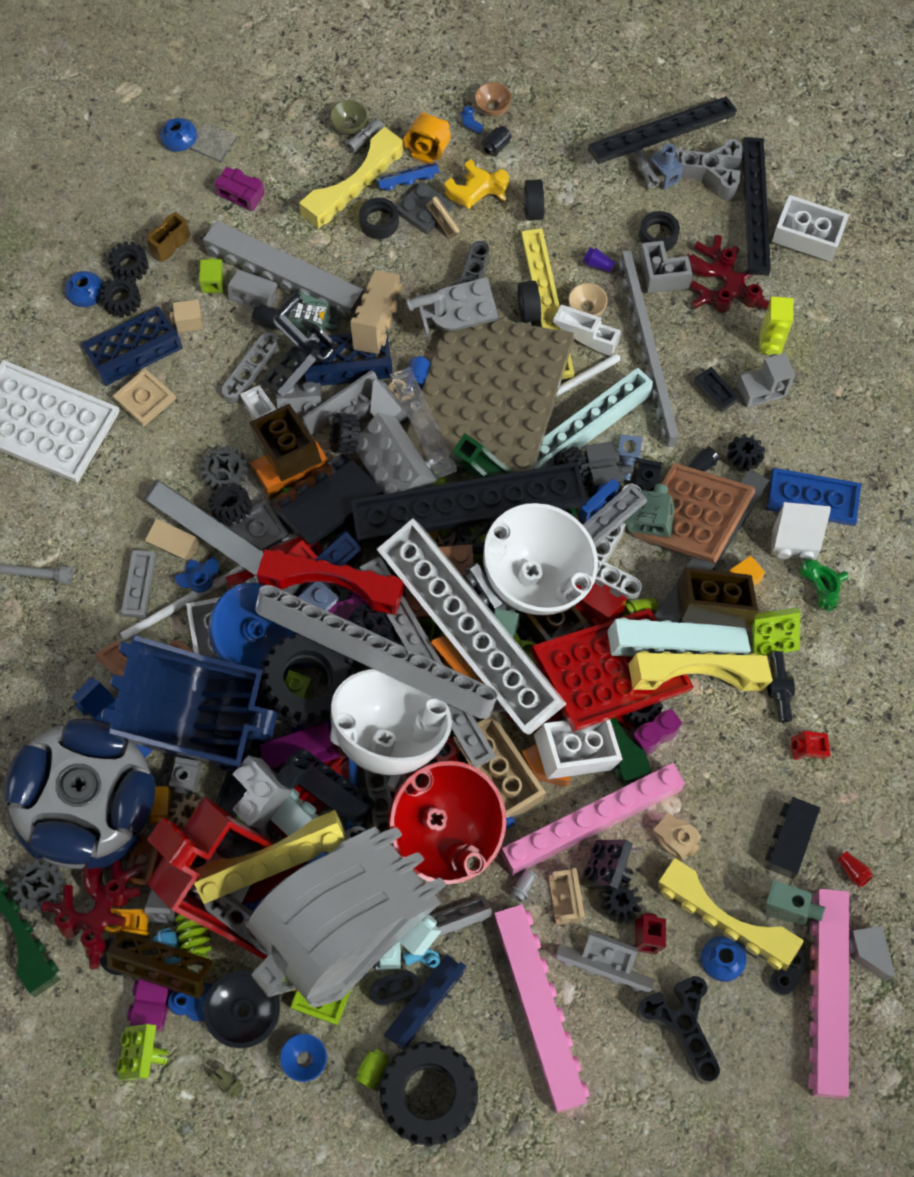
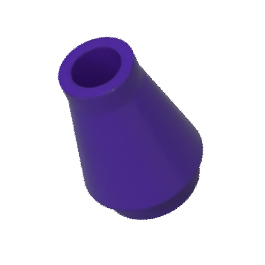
M589 247L582 261L587 264L586 267L603 270L610 273L615 261L611 260L596 247L595 249Z

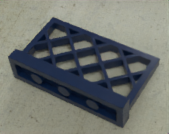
M159 306L81 343L105 386L183 349L178 333L172 328ZM157 315L160 317L157 324L149 322L151 318ZM134 326L140 327L138 333L129 332V330ZM145 328L154 329L152 335H147L143 333L145 331ZM160 330L169 331L162 336H157ZM115 335L121 336L119 342H113L110 339ZM126 337L135 338L133 345L124 343ZM140 339L149 340V342L138 346ZM94 345H102L99 352L91 351L89 348ZM107 346L115 347L113 354L104 353ZM121 349L130 350L122 355H119ZM101 358L110 359V361L99 365Z
M352 333L331 335L329 337L332 341L340 344L337 351L329 360L320 362L321 365L310 366L305 372L306 382L320 383L321 386L353 383L371 370L375 372L378 380L393 378L388 335L385 346H381L379 351L386 358L374 359L377 355L375 353L368 355L363 351L354 350L350 344L353 341ZM319 342L320 353H322L327 346ZM345 348L352 351L348 357L340 354ZM357 355L364 358L362 361H352ZM336 357L343 361L342 363H330Z

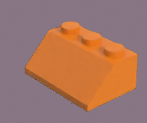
M314 438L313 440L317 445L322 463L282 482L265 455L249 463L269 500L278 496L282 492L283 487L290 486L294 488L296 483L305 480L316 469L328 464L327 457Z
M446 635L436 638L431 642L444 666L484 684Z

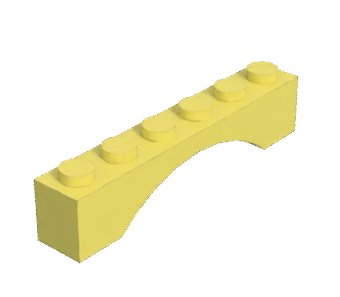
M382 128L371 138L370 149L362 166L345 181L327 188L315 189L299 202L301 216L318 229L324 224L329 223L332 217L338 211H342L351 199L356 198L367 185H371L380 173H384L391 163L401 158L403 154V140L388 128Z
M648 651L636 653L628 664L633 690H655L665 681L683 674L710 675L734 685L741 691H763L773 681L767 656L755 653L747 655H736L735 653L715 655L711 652L705 654H693L692 652L672 654L671 652L649 653Z
M331 811L312 819L292 835L265 849L240 857L217 859L195 868L199 876L194 885L203 903H208L311 860L323 851L330 852L336 849L342 842L346 841L344 828L336 811Z
M674 858L659 880L658 889L661 890L660 893L669 900L674 898L681 903V907L691 914L697 913L703 917L702 920L707 925L713 928L717 926L724 931L723 934L734 942L740 941L746 945V950L756 956L760 954L767 959V963L777 970L783 969L786 971L802 946L804 940L782 926H754L726 914L708 897L699 882L696 871Z

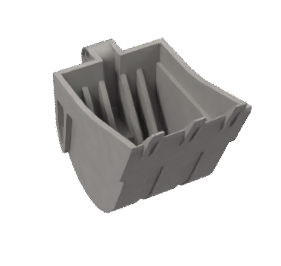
M373 827L342 842L332 853L302 867L285 879L255 909L250 919L245 923V926L269 956L252 973V978L268 997L297 989L311 1007H318L341 1000L395 944L441 903L435 895L446 887V883L441 878L425 884L413 870L424 861V858L418 852L402 858L391 845L402 835L398 828L395 827L381 833L376 827Z

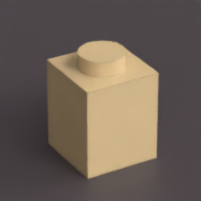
M199 299L173 303L174 311L170 312L172 325L176 324L178 332L204 329Z

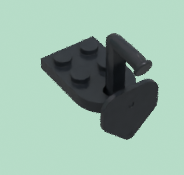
M297 291L285 301L273 316L274 325L294 346L279 358V363L265 374L264 380L261 382L268 390L282 397L288 393L314 361L325 362L337 351L332 339L317 325L302 319L301 324L309 331L305 336L286 317L298 303L303 302L301 295ZM319 342L327 346L322 353H320Z

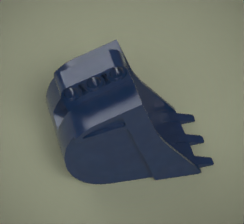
M133 635L131 644L123 641L120 642L118 650L127 657L123 677L114 674L111 676L110 685L118 690L119 693L115 709L103 708L101 718L110 724L108 734L126 743L143 746L164 754L214 764L224 771H235L240 767L246 739L267 742L273 737L278 713L254 706L263 670L196 654Z

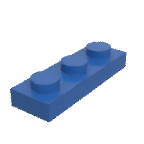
M432 162L377 177L375 182L378 188L388 191L394 189L397 184H413L415 179H432L434 174L440 172L438 164Z

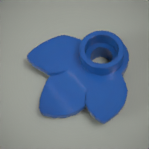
M213 557L203 565L190 559L185 573L176 575L175 580L182 588H191L196 593L206 592L212 587L213 578L219 572L218 561Z
M204 982V993L200 999L174 991L168 999L170 1011L175 1015H186L192 1021H203L204 1002L212 984ZM182 998L186 1004L178 1005L176 1000Z

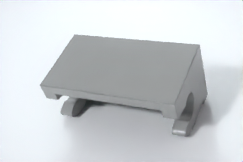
M238 270L228 284L229 300L253 309L260 304L271 307L276 298V295L273 293L277 289V283Z

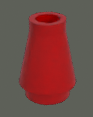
M848 851L843 853L837 860L851 883L859 888L866 885L874 876L870 867L852 856Z

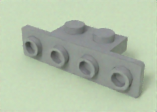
M369 371L303 416L302 419L308 432L313 435L327 424L332 425V418H334L336 413L355 414L358 420L370 413L371 401L367 397L372 394V384L377 379L375 372Z
M592 931L583 953L559 945L555 958L564 965H574L583 968L589 974L602 975L613 983L629 985L638 992L651 993L653 988V978L631 971L638 952V948Z

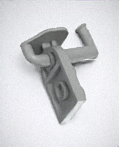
M487 277L446 287L435 293L420 296L418 292L415 293V298H407L406 300L410 311L418 307L426 338L430 337L428 326L434 324L445 331H457L498 320Z

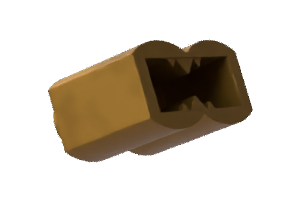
M177 212L168 215L162 222V225L153 229L147 236L150 254L161 262L170 258L175 249L184 245L190 237L187 220Z

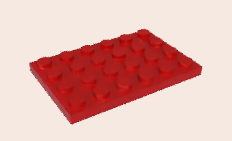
M650 608L621 617L629 620L649 619L650 621H657ZM615 619L533 645L530 649L541 673L567 703L561 710L573 732L690 692L694 686L688 675L683 674L665 681L655 690H633L628 666L633 656L611 655L607 630Z

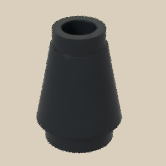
M709 446L705 449L702 448L687 467L705 472L717 465L716 462L719 461V456Z

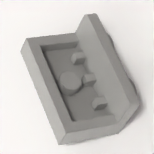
M306 382L304 384H295L284 397L277 394V408L290 403L298 417L305 416L321 405L320 383Z

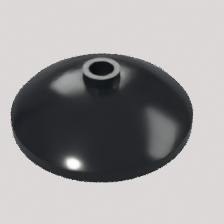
M237 970L223 975L211 986L205 998L203 1013L209 1032L217 1041L231 1048L244 1049L260 1044L271 1035L279 1020V996L268 997L252 978L254 971ZM242 1007H248L249 1009L248 1014L245 1016L240 1014Z

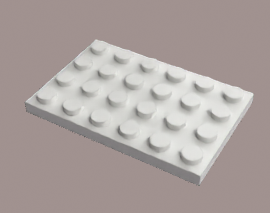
M3 360L0 364V451L78 483L120 412L119 407Z

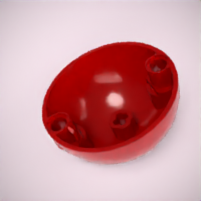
M436 762L408 772L405 775V780L397 789L389 808L388 830L396 827L402 833L391 845L402 858L417 852L424 858V861L413 870L420 878L431 882L441 878L446 884H455L472 879L491 864L503 843L506 831V810L498 788L481 770L463 762ZM418 774H421L423 778L417 786L415 779ZM432 814L436 815V817L434 818V823L430 822V820L433 819L431 817ZM473 857L474 864L468 869L467 860Z

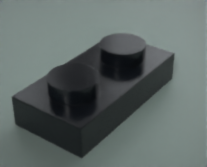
M712 367L694 378L693 382L721 413L738 402L739 397Z

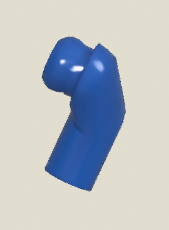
M465 106L461 112L463 126L480 134L484 125L474 120V109L470 106Z

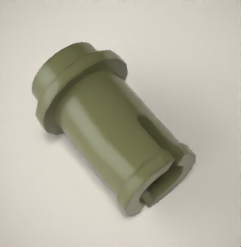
M220 1066L215 1071L217 1075H212L211 1079L227 1092L226 1096L228 1098L232 1097L235 1099L244 1090L242 1081H237L223 1066Z

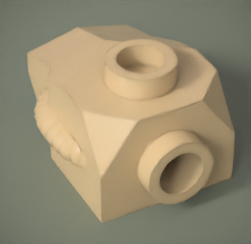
M667 813L652 831L660 840L659 842L664 850L681 862L687 855L692 858L700 848L697 843L702 837L697 829L685 820L677 819L670 813Z

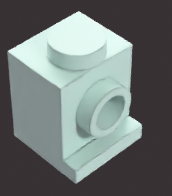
M400 942L395 944L376 963V970H401Z

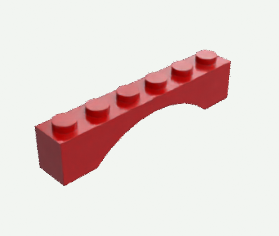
M264 550L256 574L259 585H271L281 590L305 582L333 583L358 594L369 604L373 611L396 616L404 592L403 580L396 576L377 575L370 570H355L348 565L337 566L325 560H310L303 555L292 556L280 550Z

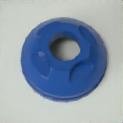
M184 118L169 120L160 131V139L163 146L173 152H180L190 148L196 142L198 135L194 124ZM174 125H181V128L177 131L170 130Z
M90 271L74 273L65 283L66 297L71 304L77 307L93 306L101 300L100 289H103V282L97 274ZM80 279L88 280V284L84 287L76 285Z
M717 936L710 939L704 945L701 952V964L706 974L712 979L720 982H729L738 978L744 971L746 953L738 941L734 942L726 936ZM722 949L731 951L733 955L732 962L723 963L719 959V951Z
M299 1034L291 1037L281 1051L280 1062L282 1069L289 1078L297 1082H309L321 1075L327 1064V1052L324 1044L317 1037L310 1034ZM303 1052L311 1054L313 1059L311 1065L305 1068L297 1063L298 1056Z

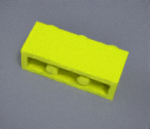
M771 296L760 329L759 353L767 355H780L782 353L793 323L794 298Z

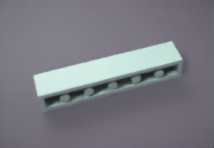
M627 618L615 619L607 630L610 651L613 656L634 657L636 653L648 651L649 653L671 652L672 654H682L685 652L705 654L711 652L715 655H725L727 653L747 655L750 652L746 628L694 624L693 622L676 623L670 620L659 622L650 621L649 619L629 620Z

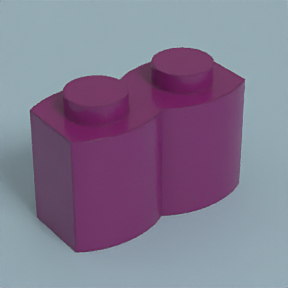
M673 709L663 711L653 722L641 725L635 731L632 741L644 750L646 755H649L658 748L659 744L667 743L676 737L682 721Z
M141 979L135 980L133 995L136 998L134 1005L129 1006L127 1021H130V1025H156V1031L163 1032L167 1017L168 999L172 990Z

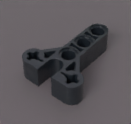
M692 976L673 987L681 1004L680 1010L669 1008L661 991L641 1001L637 1008V1015L642 1022L648 1024L655 1023L674 1034L695 1079L699 1083L706 1085L718 1078L720 1067L697 1021L701 999L707 993V983L699 976ZM692 985L693 987L698 986L700 989L697 994L696 992H686ZM646 1005H648L649 1008L657 1007V1009L652 1013V1015L650 1013L644 1012L645 1008L647 1007ZM678 1018H686L690 1024L689 1029H681L677 1023ZM690 1041H696L700 1044V1053L691 1052L689 1049ZM702 1065H708L712 1068L713 1075L711 1078H706L702 1075Z

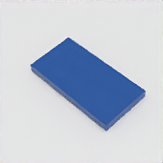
M773 468L766 510L780 512L784 502L831 506L829 522L855 526L858 516L861 483Z

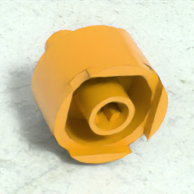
M421 112L414 119L404 137L403 142L406 150L409 148L412 152L411 156L418 161L424 163H432L433 160L438 161L451 139L449 123L444 119Z

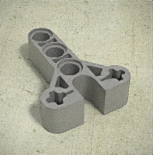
M729 139L725 142L724 146L709 153L676 149L675 158L683 166L681 178L705 181L718 192V196L723 200H731L735 197L740 179V170L738 169L742 157V144L740 141Z

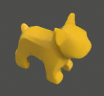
M470 159L464 165L468 172L465 175L466 185H457L452 178L444 183L446 197L450 201L470 209L471 206L487 194L496 195L500 201L505 202V191L509 186L510 176L504 169L489 173L484 169L476 167L474 161Z

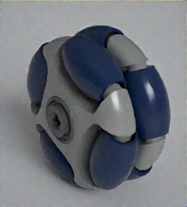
M95 719L69 720L67 725L62 724L43 732L33 739L29 745L22 746L14 756L4 782V804L8 806V818L14 835L22 847L35 859L43 858L53 865L70 869H82L85 865L88 869H103L112 865L115 861L126 857L142 841L139 835L144 833L148 825L155 802V778L143 754L135 744L126 743L108 734L109 723Z

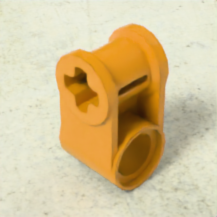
M111 909L113 914L126 917V923L124 927L116 926L111 928L106 926L104 929L108 934L115 936L122 930L143 938L149 937V932H147L148 916L144 913L145 909Z

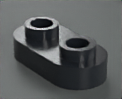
M231 832L226 833L216 848L217 854L224 859L244 856L250 850L254 852L262 850L258 844ZM224 841H231V848H223Z
M799 949L795 956L800 961L799 965L791 962L786 971L775 969L772 973L769 985L776 995L786 996L795 989L808 965V958L802 950ZM780 978L787 980V986L780 984Z
M401 971L379 979L370 987V998L378 1006H387L409 998L418 990V978L411 971ZM409 981L411 983L410 988H402V982ZM382 989L387 991V996L384 998L378 996V992Z

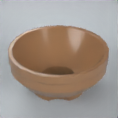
M497 82L485 83L475 93L476 107L480 112L489 116H498L505 113L512 101L510 90L505 85ZM489 103H496L499 107L490 109L487 105Z

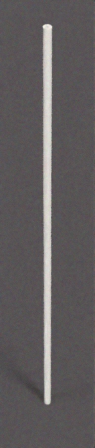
M616 353L561 384L557 396L621 361L619 355ZM425 461L429 469L439 464L437 462ZM239 565L213 580V585L208 591L203 593L193 591L120 632L124 641L129 639L133 635L187 606V603H192L227 583L226 576L247 571V569Z

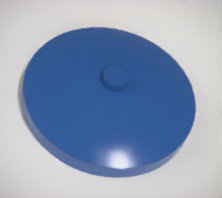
M259 583L238 585L224 593L215 603L210 614L208 629L211 645L220 660L261 669L271 647L275 643L279 644L280 640L286 636L291 639L293 634L296 633L257 614L255 611L259 589L263 585H259Z

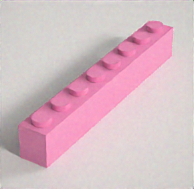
M671 763L503 847L501 856L511 875L514 876L524 869H528L681 792L685 782L674 763Z
M819 889L812 896V903L825 906L826 908L822 921L814 919L811 920L810 934L814 935V945L810 947V960H814V970L810 971L809 978L810 985L813 986V995L810 996L809 1009L813 1011V1021H810L809 1036L813 1037V1047L809 1049V1062L813 1063V1073L809 1074L808 1085L809 1089H812V1096L844 1099L849 1096V891Z
M523 904L494 913V921L555 1113H561L585 1105L587 1103L586 1097H589L588 1088L585 1081H580L578 1072L581 1071L577 1056L572 1057L569 1048L573 1046L569 1031L564 1032L561 1023L565 1021L560 1006L556 1007L554 997H557L553 982L548 983L545 974L549 972L545 958H540L538 949L541 948L538 935L532 934L530 925L533 924L531 913L529 910L525 911Z

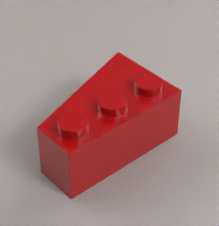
M594 583L588 594L574 606L589 621L590 626L593 627L621 618L627 598L623 595L618 598L609 592L611 588L607 585L600 587ZM575 585L578 589L583 590L580 585Z

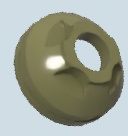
M344 100L337 103L330 113L333 127L343 134L357 133L367 123L366 108L355 100ZM351 120L355 122V125L353 127H346L344 123Z

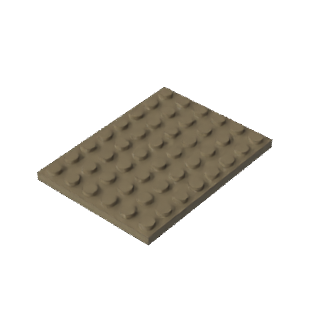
M498 320L457 331L443 330L407 432L408 437L423 460L463 467L448 456L462 435L466 433L485 446L490 453L512 471L520 472L535 469L574 341V332Z

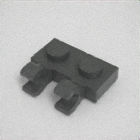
M470 563L463 568L466 574L462 576L471 587L476 588L478 596L488 608L496 609L503 604L478 564Z

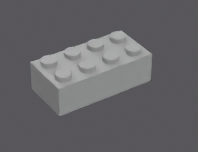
M378 412L359 434L360 439H358L359 444L356 446V452L384 494L430 487L437 480L396 417Z

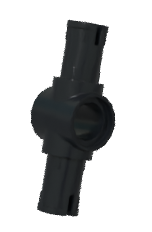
M774 651L769 654L773 681L767 686L769 698H773V702L776 703L779 723H787L793 720L790 701L795 695V683L793 676H789L788 671L785 669L783 651Z

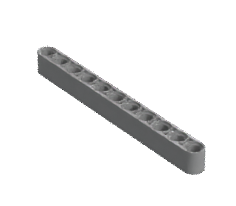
M271 585L260 587L255 611L260 616L475 717L486 719L491 716L497 699V692L493 688Z

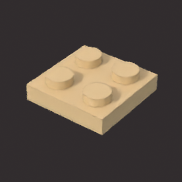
M143 369L113 395L114 401L143 427L176 399L175 394L146 369Z

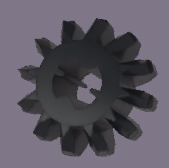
M745 433L741 438L736 436L733 442L728 445L727 458L731 459V466L738 465V471L742 467H745L747 472L751 467L757 469L765 458L763 455L765 447L761 446V440H754V434L750 438H747Z
M620 882L618 890L607 889V892H603L601 898L605 901L600 904V907L603 909L609 908L604 915L609 917L613 914L614 923L621 917L622 923L626 924L628 917L635 920L637 917L635 912H641L642 907L638 903L642 902L643 899L640 896H634L637 894L638 888L629 890V882H626L624 887L621 886ZM620 898L625 899L623 907L618 906Z

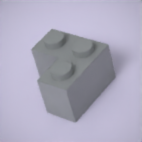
M663 241L642 243L640 262L647 293L689 288L692 270L688 256L667 259Z
M786 353L780 355L772 354L765 358L761 370L743 373L740 376L737 387L746 408L787 397L795 373Z
M247 756L233 775L248 791L232 810L248 826L263 828L293 790L283 786L277 780V774L263 759Z

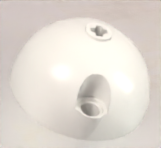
M538 503L516 506L499 516L485 537L483 563L487 578L501 600L518 611L534 615L563 612L582 600L595 582L598 570V557L591 536L576 518L557 507ZM494 534H499L501 539L497 538ZM575 585H580L583 590L578 589Z
M375 669L365 670L350 676L336 689L331 704L332 730L330 739L334 744L340 746L354 763L365 770L381 775H401L423 767L440 752L451 731V713L447 703Z

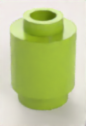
M375 1049L373 1052L368 1051L356 1072L358 1076L355 1080L363 1086L374 1090L376 1085L379 1086L386 1066L390 1064L387 1061L388 1055L378 1049Z

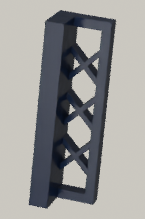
M346 529L317 555L318 558L315 561L325 560L330 564L341 566L356 555L362 547ZM314 582L301 583L294 596L299 597L303 589L309 583L313 584Z
M446 954L387 1029L384 1036L402 1051L405 1047L409 1046L465 974L467 966L462 962L457 963Z

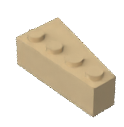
M374 271L367 286V293H364L362 296L361 306H358L356 309L357 316L352 318L350 322L354 350L379 354L381 346H385L386 331L391 328L392 313H396L398 306L397 298L398 296L401 297L403 292L400 274Z

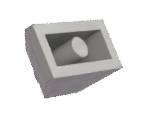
M375 379L372 384L370 413L374 417L378 412L396 417L401 424L411 413L385 382Z
M151 889L144 913L152 923L177 924L175 918L178 914L172 911Z
M883 927L853 930L849 934V953H852L853 959L884 981L894 977L895 974Z

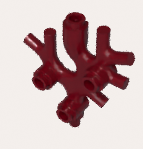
M714 235L711 247L697 241L694 249L712 258L714 262L709 264L694 254H687L692 273L706 278L719 277L724 281L725 285L722 289L713 291L693 280L689 288L700 294L699 298L690 303L694 310L704 304L713 303L714 308L718 312L725 313L730 310L734 297L743 298L744 305L749 308L762 307L767 310L769 301L765 300V296L762 295V288L758 284H751L749 286L745 284V280L753 276L748 274V269L740 273L733 271L737 254L740 251L737 246L721 251V235Z
M122 860L115 861L112 864V880L107 885L102 883V869H88L85 865L82 868L83 885L86 892L95 900V906L90 912L78 913L74 910L72 885L63 886V900L60 903L56 904L46 901L42 903L41 910L43 912L57 915L55 924L64 938H73L80 930L84 931L81 936V944L85 949L86 958L89 959L90 969L99 968V958L102 957L106 947L102 938L104 928L108 925L124 927L126 923V917L113 914L111 907H122L128 902L129 898L141 896L140 886L125 887L126 882L143 873L139 864L127 870H122Z

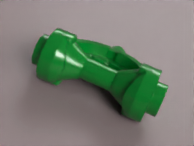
M811 558L803 561L800 564L798 573L802 578L808 579L815 586L818 592L817 606L819 609L829 612L837 608L840 601L841 582L848 580V573L843 571L836 574L834 570L820 565L818 560H812ZM820 577L828 583L829 589L825 587Z

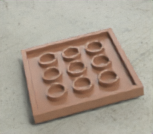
M673 463L662 484L668 487L667 494L671 495L675 507L670 538L633 532L634 537L715 564L754 496L755 488Z

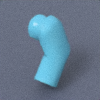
M429 948L424 955H413L410 952L403 954L407 966L419 961L430 968H435L440 963L439 954Z

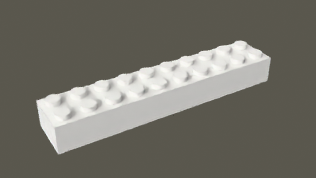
M410 520L377 549L484 684L497 692V700L524 733L530 735L567 704L416 520Z

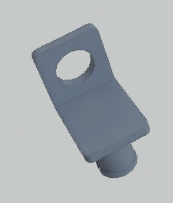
M666 144L663 150L651 156V161L664 175L662 186L664 190L678 183L681 180L683 171L682 164L675 158L676 147L673 148V144ZM676 175V177L669 182V180Z
M623 434L620 436L618 453L621 466L631 464L634 471L635 463H639L641 458V437ZM633 441L636 444V450L633 453L626 452L624 450L625 442ZM633 473L624 474V482H632Z

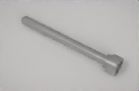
M0 564V574L52 578L55 581H59L60 584L70 585L73 579V568L71 566H61L54 570Z

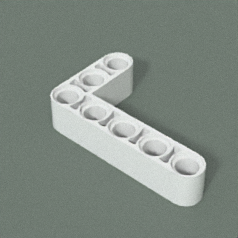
M633 484L639 491H642L640 487ZM624 521L613 531L615 533L614 536L608 535L595 546L596 549H601L605 553H597L598 570L594 583L600 587L607 585L611 588L609 592L618 598L623 595L627 600H634L639 598L642 588L641 582L636 577L607 563L627 528ZM605 578H613L615 582L609 583L605 581ZM632 588L635 590V593H628L625 589Z

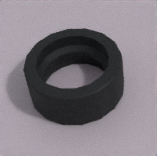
M541 179L525 180L524 203L527 221L543 220L544 189Z
M377 197L369 199L360 208L359 223L361 230L366 236L373 239L390 237L396 232L399 225L397 206L386 198ZM383 211L391 216V221L385 225L377 226L370 224L367 221V217L373 212Z
M653 211L647 214L641 222L639 231L640 242L663 241L666 252L673 249L677 244L680 232L679 221L675 216L664 211ZM659 224L669 228L672 234L666 239H656L649 235L647 229L652 225Z
M534 280L519 282L517 285V296L522 322L540 321L541 300L537 282Z

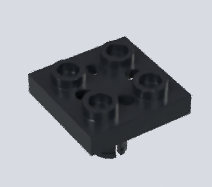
M626 839L596 840L591 849V856L587 867L584 869L580 885L587 889L618 890L620 881L625 884L630 882L632 877L626 874L633 875L634 873L632 869L625 866L633 843Z

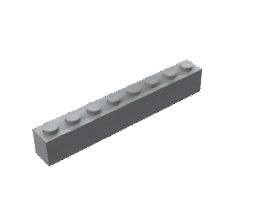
M217 220L203 239L205 249L209 255L219 257L232 266L236 265L247 273L273 281L285 291L293 293L297 291L325 301L329 304V309L342 318L346 317L352 320L356 315L357 307L361 306L364 289Z

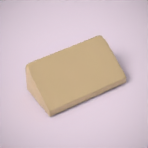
M437 196L433 197L426 206L449 239H452L461 232V229Z

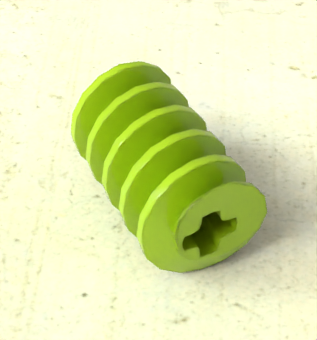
M178 914L175 922L180 924L176 928L177 932L181 934L178 937V941L183 943L180 946V950L209 959L210 956H206V953L211 951L212 947L204 946V943L210 941L211 938L203 936V933L209 931V929L201 927L200 924Z

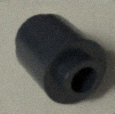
M504 126L496 127L483 139V151L489 156H497L510 143L512 138L510 131Z
M264 304L255 307L252 313L254 324L271 330L278 329L273 323V316L278 309Z

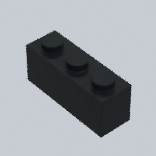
M792 797L789 803L784 802L780 812V816L783 817L781 825H776L772 838L776 839L774 846H769L764 860L768 861L766 869L791 879L798 875L821 807Z

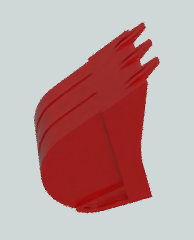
M205 796L183 828L161 818L147 839L163 856L162 861L148 880L149 887L172 911L218 933L265 960L268 957L266 954L206 910L204 903L195 899L196 895L192 892L188 893V891L199 876L195 868L198 867L203 858L207 860L211 858L227 832L258 844L261 849H265L275 844V842L253 827L248 826L241 819L220 808ZM308 861L251 884L242 904L245 905L248 902L259 901L285 879L306 865ZM232 912V920L236 923H242L243 921L239 913Z

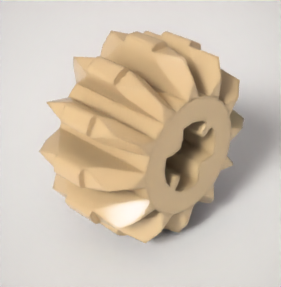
M192 794L189 800L186 795H182L183 801L181 803L178 800H174L173 803L177 808L169 809V813L173 815L169 818L170 822L181 828L184 827L189 819L187 818V812L192 811L193 813L202 798L197 800L195 794Z

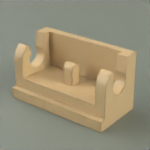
M158 519L155 520L145 539L147 543L184 560L192 559L198 546L201 544L197 537Z
M577 868L552 872V875H549L548 878L556 925L583 922L585 915Z

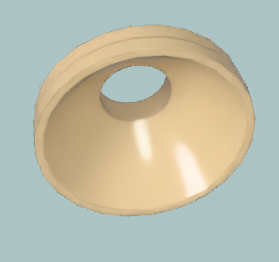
M582 283L571 290L568 301L569 307L599 317L604 313L608 299L606 292L600 286L593 283ZM589 303L593 306V309L587 312L582 310L581 305Z

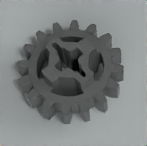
M228 445L224 447V450L216 446V452L209 450V457H202L204 463L200 464L201 478L204 479L206 486H211L212 491H215L217 487L223 489L225 484L231 487V483H235L237 487L238 484L240 485V481L246 482L245 475L249 474L248 462L243 452L238 454L236 447L230 451Z
M35 859V865L31 866L30 863L26 862V870L20 868L17 870L20 877H13L12 880L17 883V886L11 887V890L14 893H18L13 899L16 902H20L19 906L22 909L27 907V911L31 914L37 909L38 913L43 914L41 910L42 903L44 901L60 903L58 897L59 895L63 896L61 887L67 885V882L61 880L65 874L62 871L57 872L59 870L58 866H51V863L44 861L42 865L39 859ZM50 874L54 877L55 885L49 882ZM41 883L45 886L42 888L39 887L37 890L33 887L36 885L40 886ZM24 888H26L29 891V899H27L24 895Z

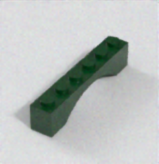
M466 433L462 435L448 456L479 478L514 473V471L490 453L485 446ZM576 508L563 509V511L573 517L579 511Z
M613 718L610 721L622 756V760L613 768L616 781L620 780L621 786L625 787L652 772L646 752L625 734L617 718Z
M0 878V911L6 917L14 932L18 948L16 973L29 994L36 998L61 980L57 974L60 969L53 958L48 960L44 952L47 951V948L40 938L34 939L31 934L34 928L27 918L22 920L18 914L21 908L13 898L9 900L5 894L8 888Z

